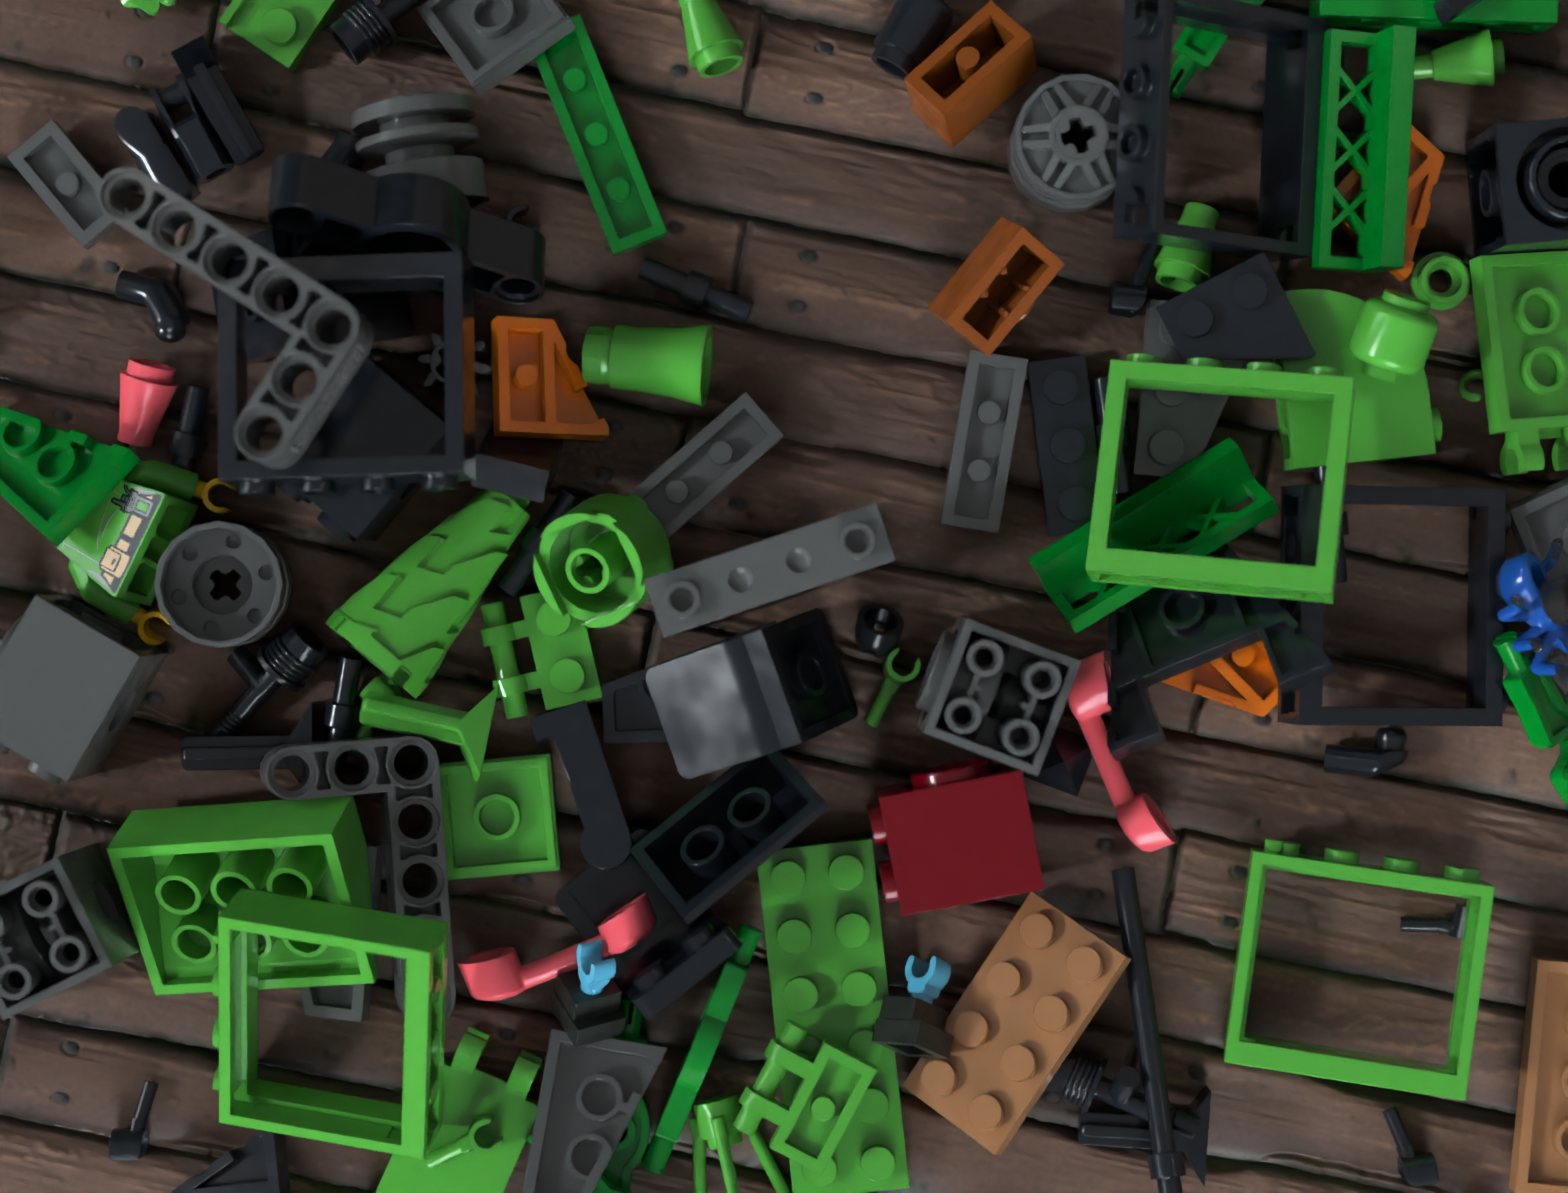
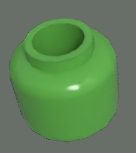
M1388 289L1384 290L1382 297H1372L1366 300L1349 345L1351 353L1365 362L1362 369L1364 374L1386 382L1396 383L1400 373L1412 375L1422 371L1438 330L1437 319L1428 313L1430 303L1414 296Z

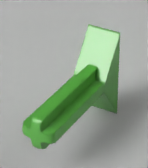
M499 685L469 712L368 691L362 700L359 722L366 726L458 745L476 784L481 776Z

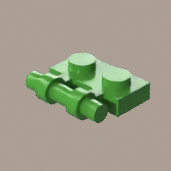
M540 592L519 597L525 620L508 623L503 601L480 606L485 629L480 630L483 646H490L497 680L492 681L493 689L499 685L496 698L502 697L507 720L529 715L524 692L541 688L546 711L583 700L590 701L602 698V683L589 628L580 625L583 621L569 614L562 616L548 605ZM529 637L537 671L520 674L512 641Z
M787 1020L778 1039L771 1038L763 1054L767 1057V1060L754 1085H746L739 1099L742 1108L733 1126L739 1131L753 1136L762 1118L778 1125L769 1142V1148L822 1175L876 1074L877 1066L825 1038L814 1059L806 1056L799 1051V1048L808 1030L792 1020ZM788 1070L803 1078L789 1106L774 1098Z

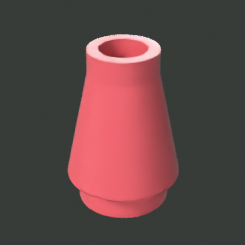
M129 358L127 369L120 370V420L117 440L133 446L152 447L154 436L179 385L174 381L176 368L149 359Z

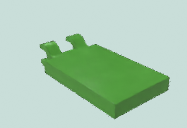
M1568 250L1481 255L1469 260L1489 435L1505 434V442L1500 452L1501 472L1503 476L1527 474L1528 471L1544 470L1545 458L1540 440L1554 438L1556 440L1551 454L1553 468L1555 472L1568 471Z
M469 1025L460 1041L453 1061L444 1058L442 1127L427 1154L468 1133L472 1120L483 1114L493 1116L494 1121L480 1126L475 1132L476 1139L482 1143H489L495 1138L503 1136L501 1147L496 1152L488 1155L480 1154L473 1149L432 1168L426 1165L424 1159L392 1154L375 1193H503L526 1143L525 1139L529 1136L535 1122L539 1100L529 1096L528 1093L544 1058L522 1049L508 1081L476 1068L491 1034Z

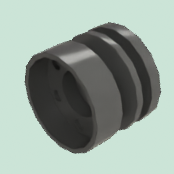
M1089 74L1061 75L1039 86L1023 104L1007 143L1008 170L1018 190L1037 207L1058 214L1080 213L1103 203L1115 190L1120 90L1111 82ZM1070 128H1074L1077 136L1087 135L1089 138L1081 153H1077L1074 144L1064 145L1062 142Z
M408 93L369 104L350 114L354 133L366 137L355 144L358 157L368 160L385 161L386 164L366 173L377 177L392 173L430 175L445 180L460 189L467 197L470 208L481 206L490 201L483 158L470 155H456L455 151L468 147L480 139L478 127L465 123L476 116L472 96L462 93Z
M221 521L192 526L174 538L158 561L154 582L159 610L173 630L193 643L218 648L254 643L275 630L289 610L294 586L289 562L274 541L255 529ZM221 573L231 576L239 573L241 578L236 586L241 591V594L238 598L233 596L219 597L217 593L221 590L222 584L217 578Z

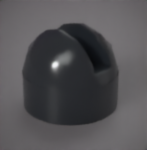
M873 604L863 607L858 613L855 625V641L863 651L867 649L876 651V656L890 653L900 641L904 627L902 616L896 610L885 605ZM875 627H877V628L883 629V630H885V631H884V632H881V631H877V630H874V629H875Z

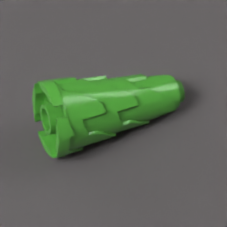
M482 488L459 511L449 515L441 524L399 555L373 581L353 594L341 607L333 612L325 624L337 635L343 636L349 641L352 648L404 691L406 690L413 698L417 699L427 688L432 677L439 669L448 649L469 621L480 602L484 590L507 557V550L530 519V516L524 510L530 504V501Z

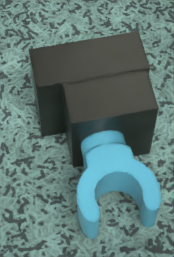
M602 939L579 944L576 950L578 969L557 974L551 1010L575 1048L623 1035L626 1017L619 1008L622 992L613 980L616 973V961L614 958L602 960Z
M913 955L908 958L905 966V976L908 981L907 990L910 997H883L880 1015L876 1019L872 1036L873 1042L904 1056L950 1058L954 1036L944 1031L948 1012L932 1005L933 1000L939 997L940 990L944 988L950 978V963L936 956L931 957L930 965Z

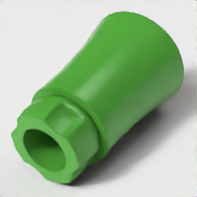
M616 325L615 328L589 326L584 337L582 350L583 381L590 384L609 385L610 389L636 391L670 397L704 407L708 398L713 363L714 339L712 325L687 327Z

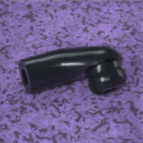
M122 270L116 283V297L146 305L155 323L153 331L161 341L175 343L182 340L186 335V326L190 323V311L179 289L172 282Z
M1379 728L1375 733V747L1364 748L1327 744L1324 755V772L1374 777L1405 762L1409 753L1408 750H1405L1407 734L1402 729Z

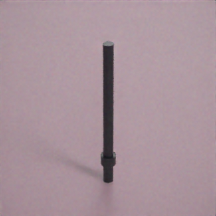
M1134 867L1111 870L1123 954L1132 959L1126 967V975L1153 1154L1147 1155L1150 1179H1157L1159 1193H1183L1180 1176L1186 1175L1183 1151L1176 1150Z

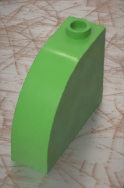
M1313 288L1284 291L1316 356L1308 360L1271 359V362L1280 365L1283 368L1282 372L1307 374V369L1310 367L1326 366L1342 370L1344 376L1355 377V401L1348 464L1436 454L1435 443L1440 442L1442 438V421L1438 408H1431L1428 381L1424 368L1417 374L1406 375L1400 373L1396 383L1386 382L1364 374L1362 369L1365 362L1355 357L1350 351V341L1366 301L1346 293L1327 289ZM1275 399L1283 471L1326 466L1333 403Z

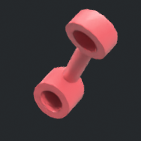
M1103 650L1079 660L1081 664L1067 700L1071 712L1078 720L1115 807L1119 825L1129 840L1142 851L1153 852L1177 843L1175 833L1162 810L1147 793L1134 795L1120 760L1116 761L1109 752L1107 729L1101 718V714L1111 711L1108 705L1111 661L1107 651Z
M644 893L602 921L597 926L600 935L522 966L518 954L513 947L494 948L470 954L459 959L457 965L471 996L476 1000H504L514 997L526 989L557 977V974L578 969L576 950L579 944L602 939V959L613 954L623 953L635 947L653 931L657 923V917L647 893Z

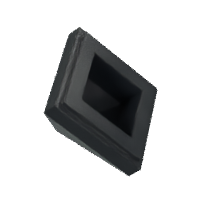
M1057 727L1039 775L1036 776L1024 771L1023 777L1078 797L1093 757L1085 737Z

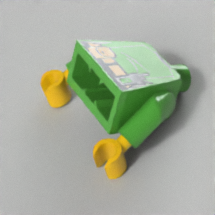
M158 460L140 461L57 547L58 550L70 559L68 569L82 599L125 625L130 621L137 624L138 634L145 643L150 645L162 644L166 639L150 629L149 619L158 617L166 624H169L159 610V606L151 608L149 611L140 607V604L151 606L156 595L154 582L158 561L171 541L188 529L199 507L190 502L192 496L203 499V503L209 510L225 514L232 510L214 506L210 499L211 491L219 485H225L236 491L238 489L218 480V478L212 479L208 483L198 480V473Z

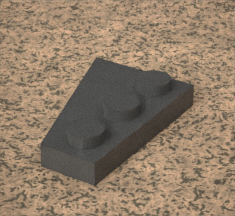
M551 1029L522 1193H593L668 1048L612 1038L575 1048L565 1031Z

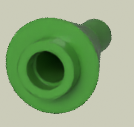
M1489 28L1431 50L1430 54L1415 56L1414 80L1433 78L1435 81L1494 87L1495 75L1505 74V55L1502 38L1491 39Z

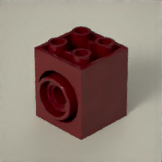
M976 759L923 769L910 775V782L875 788L877 802L867 804V810L875 845L886 843L889 860L878 862L886 904L897 902L902 917L1045 889L1022 770L1004 763L992 766L990 759Z

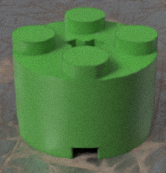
M608 493L590 497L551 522L544 529L540 537L542 540L539 551L534 555L533 562L536 584L548 605L560 615L569 614L583 621L580 625L590 628L611 626L626 618L650 599L644 580L673 570L670 545L663 526L649 510L645 500L634 494L620 495Z

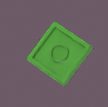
M552 752L484 758L481 776L476 784L465 760L439 763L448 880L562 869Z

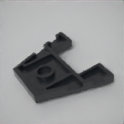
M1227 544L1205 556L1240 560ZM1153 587L1109 614L1108 650L1111 653V682L1108 683L1111 732H1107L1109 752L1118 761L1166 741L1148 691L1149 686L1261 640L1278 683L1284 693L1333 674L1335 669L1328 655L1302 630L1300 624L1290 613L1284 610L1273 598Z

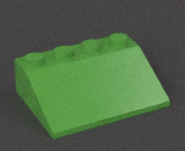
M353 795L304 800H272L132 810L106 849L155 995L212 992V979L218 964V945L213 944L211 935L218 928V911L225 909L240 888L372 910L367 844ZM258 934V990L372 984L378 978L377 958L374 953Z

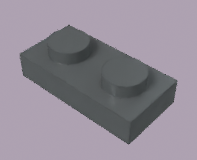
M53 119L7 156L81 247L89 250L118 226L101 210L98 203V188L104 177L61 125ZM125 204V214H132L133 212Z

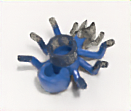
M1555 538L1550 544L1547 557L1542 562L1533 552H1525L1501 564L1496 576V593L1503 603L1508 606L1501 609L1497 615L1498 619L1503 622L1526 621L1531 628L1513 642L1512 648L1514 652L1534 650L1536 654L1530 666L1531 672L1536 675H1552L1557 685L1568 694V573L1548 580L1546 575L1558 563L1564 544L1561 538Z

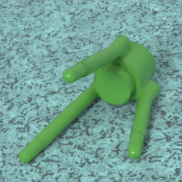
M738 1093L714 1096L693 1104L695 1117L689 1118L688 1121L693 1138L694 1193H706V1140L709 1150H718L727 1193H739L738 1180L730 1146L743 1142L741 1131L733 1126L742 1108V1105L739 1103ZM757 1128L753 1136H747L776 1193H790L771 1152Z

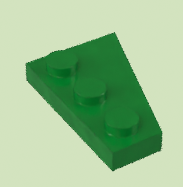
M0 406V495L58 547L141 459L129 448L114 443L112 446L94 441L89 435L74 430L66 432L46 425L41 419Z

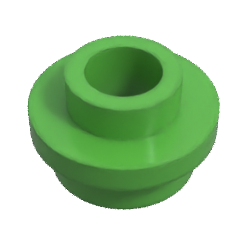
M1434 252L1426 255L1415 264L1410 275L1412 295L1430 303L1429 310L1445 311L1457 306L1464 300L1470 287V275L1466 265L1460 258L1448 252ZM1433 272H1440L1447 279V288L1443 293L1434 291L1430 286L1429 279Z

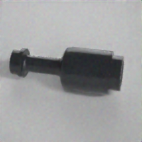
M897 0L873 40L876 49L871 56L872 61L888 74L904 80L909 73L937 49L951 25L953 13L949 6L944 3L945 0Z

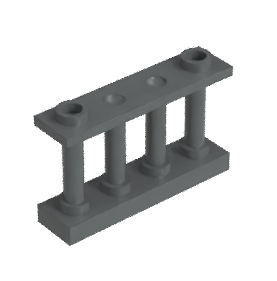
M873 503L645 579L644 582L664 638L896 560L877 503Z

